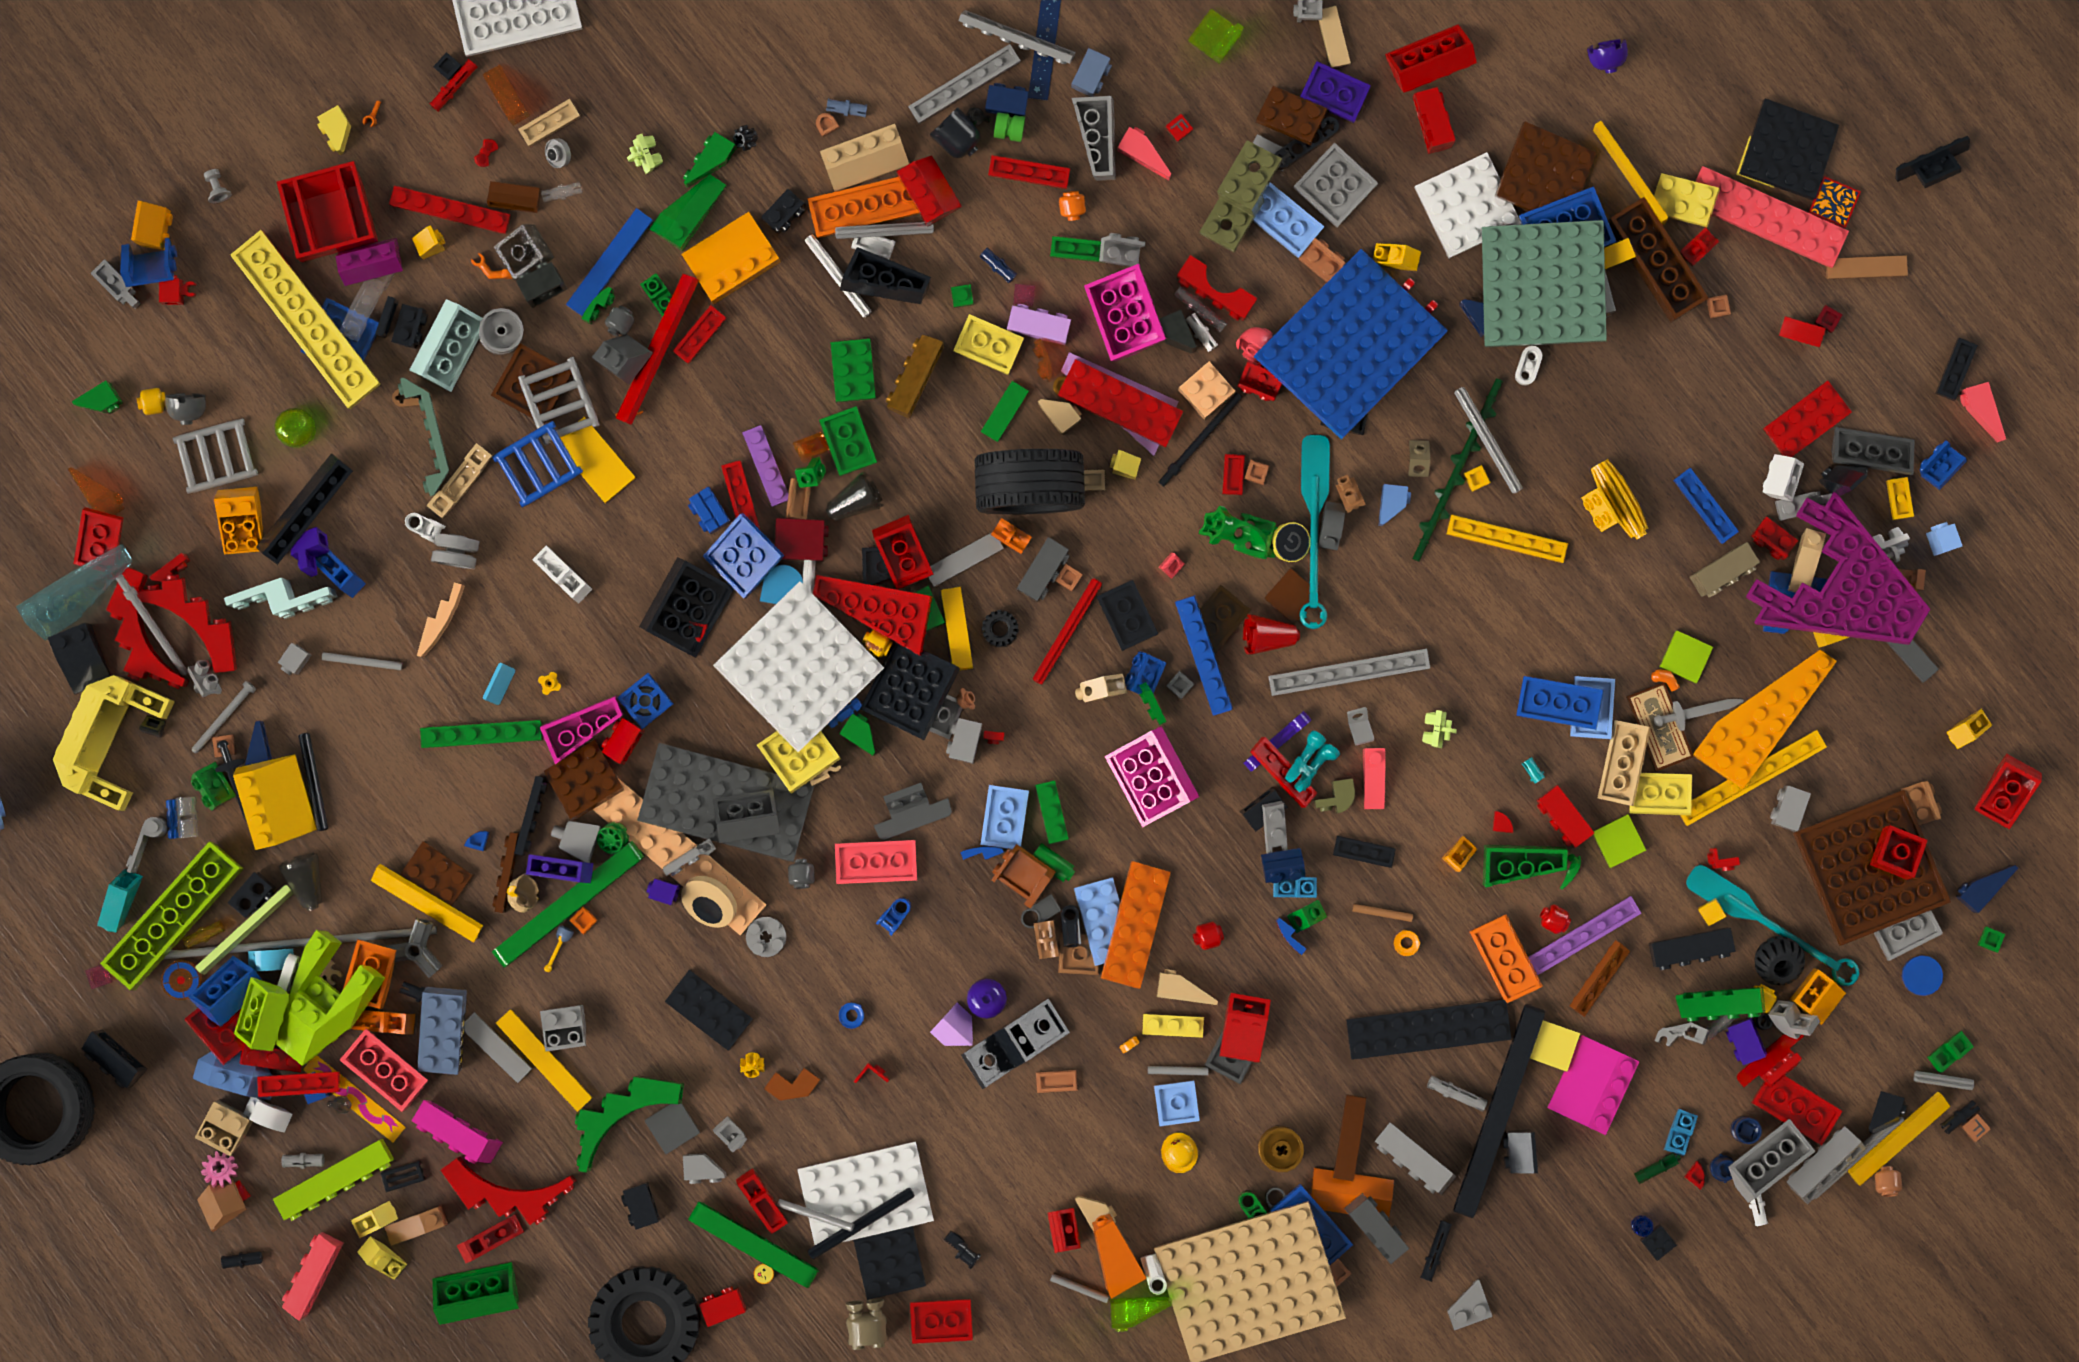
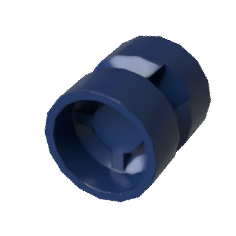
M1737 1117L1733 1120L1730 1127L1731 1135L1734 1139L1744 1144H1753L1761 1137L1762 1129L1760 1124L1750 1117Z

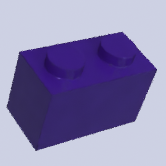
M655 878L654 881L649 882L646 893H649L648 898L668 905H675L681 885Z
M1752 1017L1728 1026L1726 1034L1729 1042H1733L1736 1050H1734V1054L1738 1062L1741 1061L1743 1065L1767 1056L1766 1049Z

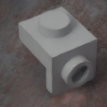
M728 1116L713 1129L714 1133L728 1146L731 1152L740 1149L747 1140L744 1132Z

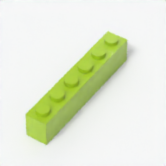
M380 1139L275 1197L273 1201L283 1220L290 1218L293 1221L302 1216L301 1211L306 1208L311 1211L320 1206L319 1201L324 1198L326 1201H329L338 1196L336 1192L342 1188L344 1191H347L356 1186L354 1182L360 1178L363 1182L373 1176V1171L379 1169L381 1172L391 1166L389 1162L393 1161L394 1158L384 1139Z

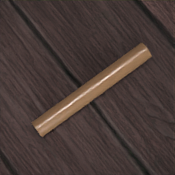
M1353 904L1352 912L1412 922L1413 914L1359 904Z

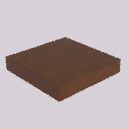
M1290 568L1264 599L1294 625L1300 619L1301 608L1309 602L1310 584Z

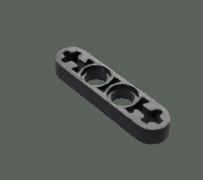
M1333 117L1323 119L1319 127L1320 130L1318 129L1316 133L1319 136V141L1311 143V146L1294 139L1275 153L1277 156L1284 157L1287 155L1286 149L1291 157L1289 156L1285 159L1284 165L1281 162L1278 170L1288 168L1333 137L1339 128L1338 121ZM1326 123L1329 125L1334 124L1333 131L1328 129L1322 134L1321 131L1326 128ZM1295 144L1301 145L1303 152L1295 154L1292 151V146Z

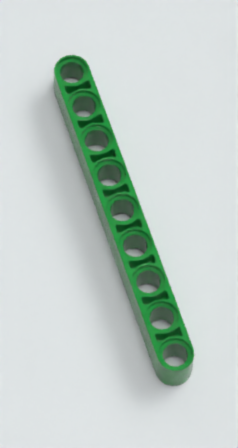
M631 841L592 872L591 883L579 882L495 948L492 954L503 968L507 967L639 863L645 856L635 843Z

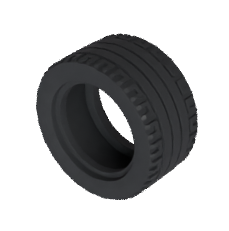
M1016 449L977 455L975 458L976 509L981 513L1008 515L1058 513L1082 509L1085 505L1084 461L1082 453L1068 449Z
M49 1053L21 1055L0 1063V1159H5L6 1162L19 1165H37L61 1158L81 1144V1141L85 1139V1135L88 1134V1130L92 1126L91 1122L95 1114V1099L92 1095L91 1085L88 1083L87 1077L85 1078L84 1073L79 1070V1067L74 1066V1063L69 1062L68 1059H63L61 1056ZM27 1075L38 1076L50 1082L59 1092L63 1103V1117L58 1129L50 1138L43 1142L31 1141L20 1136L10 1125L6 1114V1101L9 1092L20 1079Z

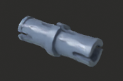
M828 98L826 111L843 113L844 116L849 114L866 118L867 105L850 103V100L844 102Z

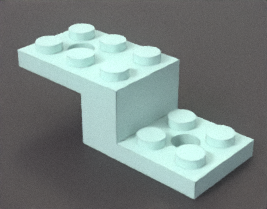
M278 578L225 597L224 600L227 606L234 609L238 608V610L249 607L251 602L261 603L268 600L272 614L287 619L295 616L297 611L307 612L313 610L314 605L321 604L323 606L330 604L337 597L335 589L325 587L295 598L290 581Z

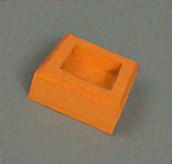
M583 906L569 921L584 935L598 919Z

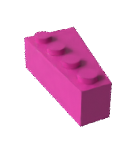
M617 695L540 727L555 764L624 714Z
M423 1100L412 1119V1122L417 1124V1129L424 1133L430 1132L433 1134L432 1138L440 1143L446 1142L449 1144L448 1148L458 1154L459 1152L465 1154V1159L471 1163L492 1162L503 1142L498 1139L486 1138L488 1133L474 1127L472 1129L469 1128L470 1123L458 1117L455 1119L453 1118L454 1114L432 1101Z

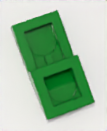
M1959 1031L1934 1050L1927 1058L1936 1070L1942 1073L1956 1060L1961 1059L1974 1046L1964 1033Z

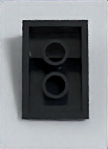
M83 623L47 637L54 656L75 695L83 692L87 685L111 676L91 624Z

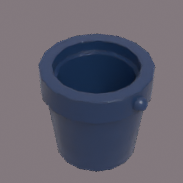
M1719 1154L1710 1163L1711 1175L1715 1179L1727 1183V1181L1732 1179L1728 1167L1735 1161L1726 1155Z

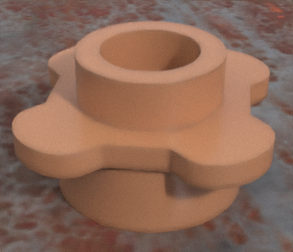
M964 688L960 689V694L957 695L959 706L963 709L968 707L971 710L975 709L973 693L966 691Z

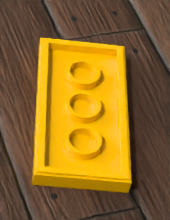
M592 425L560 437L577 467L580 466L582 468V477L605 504L636 479Z

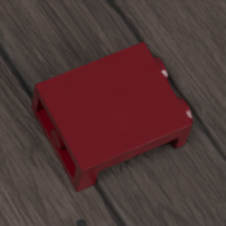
M776 518L775 546L784 554L781 560L824 562V557H828V545H824L825 537L829 536V525H825L824 520Z

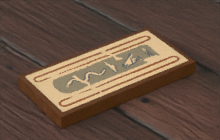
M1665 682L1626 697L1636 724L1651 727L1646 749L1655 772L1694 757L1684 731L1678 729L1675 721L1665 723L1661 727L1654 724L1655 716L1673 713V703Z

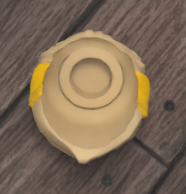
M525 872L510 882L507 889V898L511 907L518 912L525 913L536 905L537 900H539L537 897L539 889L536 881L530 875H526Z

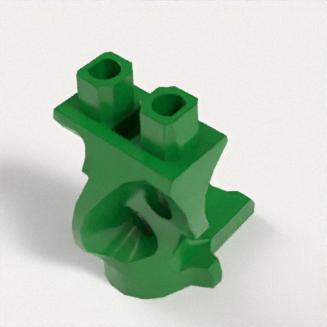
M1219 506L1215 512L1205 513L1204 524L1198 534L1210 537L1209 544H1219L1223 539L1234 544V550L1253 558H1275L1274 548L1270 546L1274 531L1278 528L1275 522L1241 513L1240 517L1242 519L1239 520L1233 517L1224 506ZM1248 521H1252L1255 526H1253V525H1251V524H1249V523H1247V522H1248ZM1241 529L1243 531L1242 535L1236 537L1235 531ZM1247 542L1251 543V547L1249 549L1246 548L1245 545Z

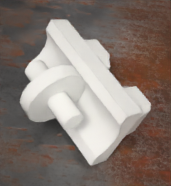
M1899 527L1889 531L1888 535L1891 540L1884 541L1881 534L1872 537L1889 559L1892 558L1894 562L1900 561V555L1905 553L1904 547L1908 546V540L1910 539L1908 534H1903Z

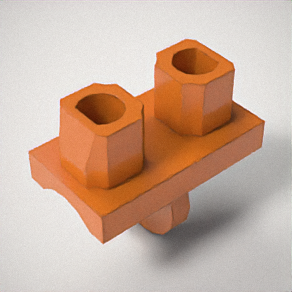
M1003 518L1000 519L991 533V536L1019 554L1023 553L1032 538Z

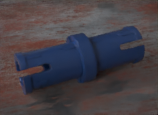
M988 247L979 256L992 268L994 273L997 272L1007 283H1010L1016 277L1017 273L1004 263L1005 260L996 256Z

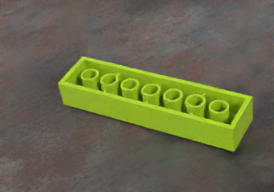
M209 841L100 964L129 990H136L244 868L216 843Z

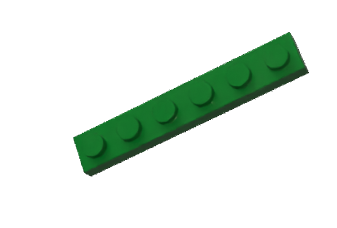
M542 721L420 728L421 748L543 740L540 729Z

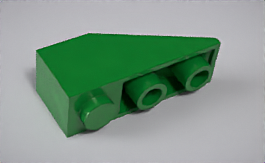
M716 132L712 136L709 135L704 142L706 147L702 153L698 152L693 161L695 165L692 170L688 169L683 177L685 180L684 185L689 188L709 174L727 165L737 148L736 145Z

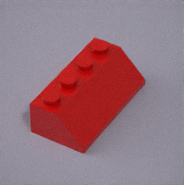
M1459 24L1385 54L1396 83L1403 93L1412 91L1419 86L1431 83L1441 77L1449 76L1456 71L1477 63L1473 44Z

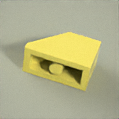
M388 1201L354 1218L351 1222L359 1238H362L392 1223L398 1217L395 1208Z

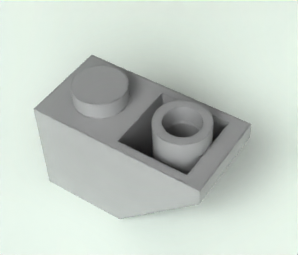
M705 1153L685 1154L683 1156L684 1180H689V1184L701 1183V1179H709L710 1183L722 1182V1178L726 1177V1172Z

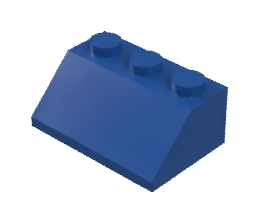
M232 956L189 996V999L211 1021L221 1027L242 1008L250 978L262 979L255 969Z

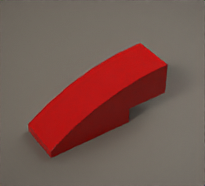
M753 1168L736 1179L738 1187L771 1234L788 1224L780 1208L777 1207L775 1200Z

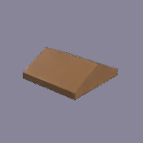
M231 1177L232 1184L225 1181L224 1188L220 1186V1183H217L215 1187L210 1184L197 1199L212 1232L246 1210L245 1204Z

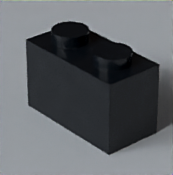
M648 1182L623 1191L624 1195H621L624 1207L628 1206L630 1212L628 1220L630 1225L635 1227V1230L660 1221Z

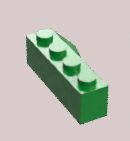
M1763 987L1685 992L1676 995L1681 1018H1687V1021H1699V1017L1717 1020L1720 1019L1721 1015H1727L1728 1019L1740 1018V1014H1748V1017H1760V1013L1765 1012Z

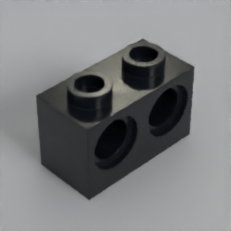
M253 872L227 903L242 916L249 918L260 908L264 901L267 902L274 896L275 893L273 891L276 887L259 872ZM258 883L264 885V892L262 894H258L256 891ZM246 898L251 901L249 909H245L242 904Z

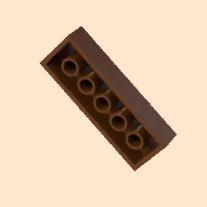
M1645 197L1608 220L1611 230L1619 242L1629 238L1636 255L1635 258L1630 260L1670 322L1678 319L1708 299L1705 291Z

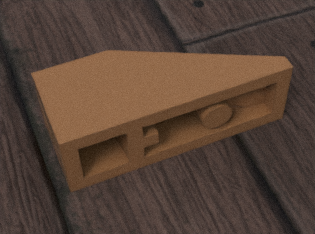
M440 1205L387 1225L384 1228L392 1246L444 1227L448 1224L443 1207Z

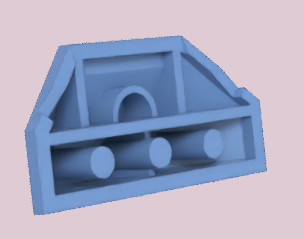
M212 1052L198 1059L193 1075L194 1080L240 1095L271 1100L272 1096L258 1097L257 1077L273 1076L269 1068L239 1064L241 1052L224 1066Z

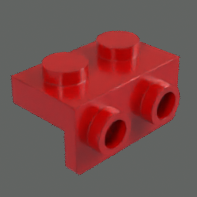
M1248 360L1237 387L1247 394L1254 393L1259 395L1262 400L1275 401L1282 383L1264 366Z

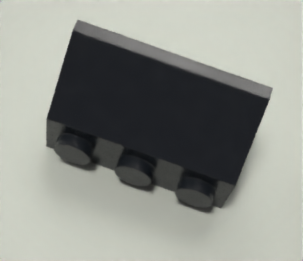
M104 1030L92 1031L81 1048L85 1052L84 1056L92 1062L96 1061L100 1065L99 1069L106 1075L111 1074L115 1078V1083L121 1088L133 1087L147 1070L142 1063Z

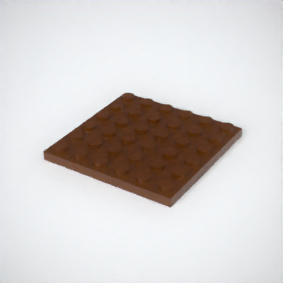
M1905 790L1793 833L1839 946L1951 902L1927 844L1915 878L1906 880L1870 865L1883 827L1891 825L1924 838Z

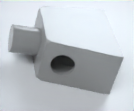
M568 821L566 828L554 825L551 836L561 839L560 849L584 862L590 863L597 844V834L602 829V826Z

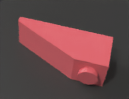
M1129 127L1118 145L1117 151L1169 181L1171 172L1147 136L1144 135L1145 132L1137 127H1134V129Z
M1989 382L1962 390L1960 395L1961 403L1973 418L1997 443L2006 440Z
M1385 748L1363 749L1364 809H1384Z

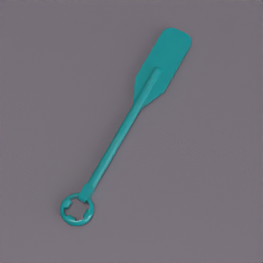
M1308 435L1304 437L1301 445V494L1311 515L1309 602L1303 605L1299 616L1302 624L1310 629L1322 627L1327 620L1325 607L1318 603L1319 513L1329 494L1330 443L1328 438L1322 435ZM1318 606L1322 610L1320 612L1322 622L1319 624L1317 622H1310L1308 624L1305 621L1307 612L1304 610L1307 607L1317 608Z
M1698 865L1689 874L1686 885L1692 892L1708 902L1716 898L1724 912L1732 917L1756 920L1780 936L1791 938L1805 952L1832 969V977L1837 984L1850 986L1858 980L1859 968L1853 960L1842 958L1835 961L1765 917L1744 890L1711 869ZM1846 962L1847 966L1854 967L1855 974L1852 973L1851 981L1845 982V979L1836 976V971L1841 967L1840 963Z

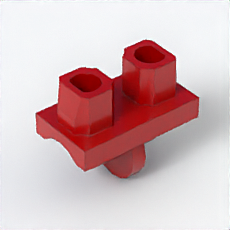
M1705 227L1680 251V254L1693 267L1720 241Z

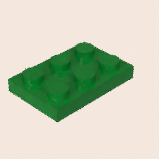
M871 339L830 342L836 403L876 399Z
M857 406L819 420L840 477L877 463Z

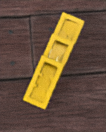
M961 587L943 589L941 594L952 664L960 668L959 671L973 669Z

